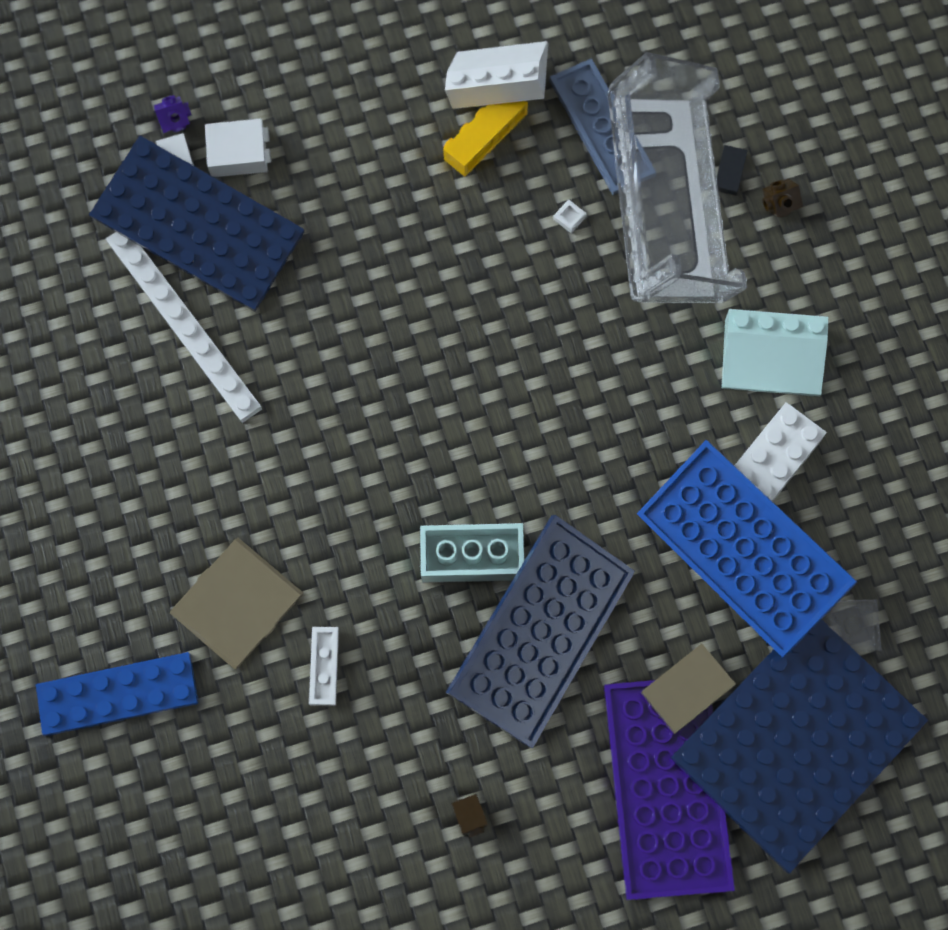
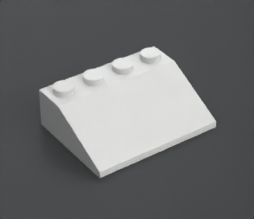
M548 42L457 52L447 71L445 91L452 109L544 99Z

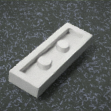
M312 627L310 706H336L338 627Z

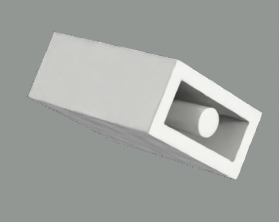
M262 119L205 124L207 166L212 177L268 172L267 163H271L270 149H266V142H269L270 138L268 127L263 126Z

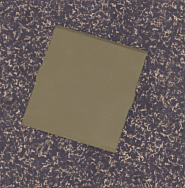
M236 538L219 558L201 574L198 581L172 608L170 614L236 670L263 639L272 633L278 622L301 598L303 592L240 538Z

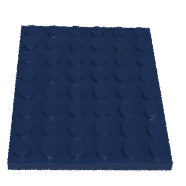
M821 620L785 658L781 657L773 649L670 758L788 874L793 871L928 720L833 629Z

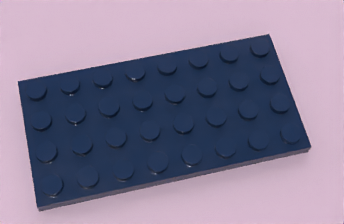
M142 136L138 137L89 213L92 219L254 312L259 307L305 232L302 227Z
M552 515L446 693L527 747L533 749L635 571L556 515Z

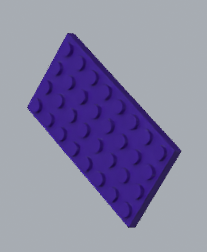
M655 680L605 684L604 693L626 900L735 891L725 812L670 758L713 713L712 704L674 734L641 694V691Z

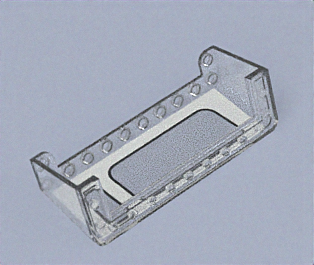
M650 52L643 54L610 84L608 90L630 295L633 301L643 303H724L747 289V279L744 271L741 269H733L729 272L727 263L726 243L724 240L723 221L721 218L720 199L706 100L719 88L718 70L715 67Z

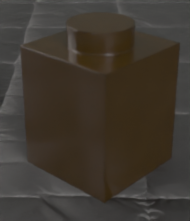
M477 794L452 803L463 835L468 834L469 838L484 833L483 828L487 827L488 824Z

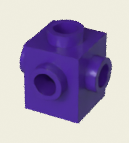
M180 96L165 97L161 103L154 105L163 133L171 130L173 132L182 131L186 128V125L190 124L188 117L192 116L189 105L187 102L182 103Z

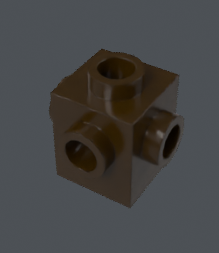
M789 178L774 181L770 186L763 188V206L767 212L769 211L776 217L788 216L792 211L803 207L799 185Z

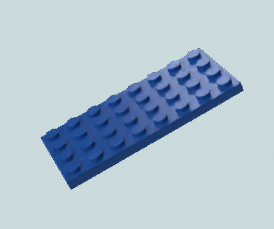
M707 440L701 444L637 513L783 658L858 583Z

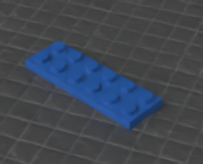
M189 652L36 684L43 736L199 704L191 654Z

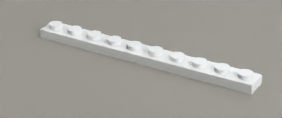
M117 232L107 237L106 241L239 420L243 423L262 410L261 405L143 248Z

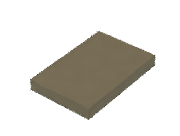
M700 644L641 691V694L675 734L736 684L706 647Z

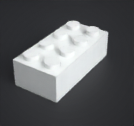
M786 402L734 466L773 502L819 445L827 432Z

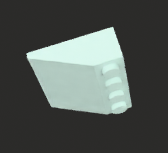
M729 309L725 319L722 388L821 396L828 340V317Z

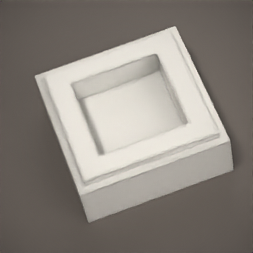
M568 199L553 216V220L572 233L587 217V213Z

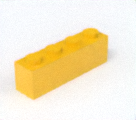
M519 101L481 107L477 111L475 118L470 123L466 122L461 127L459 134L454 139L450 138L443 147L444 160L466 177L528 114V102Z

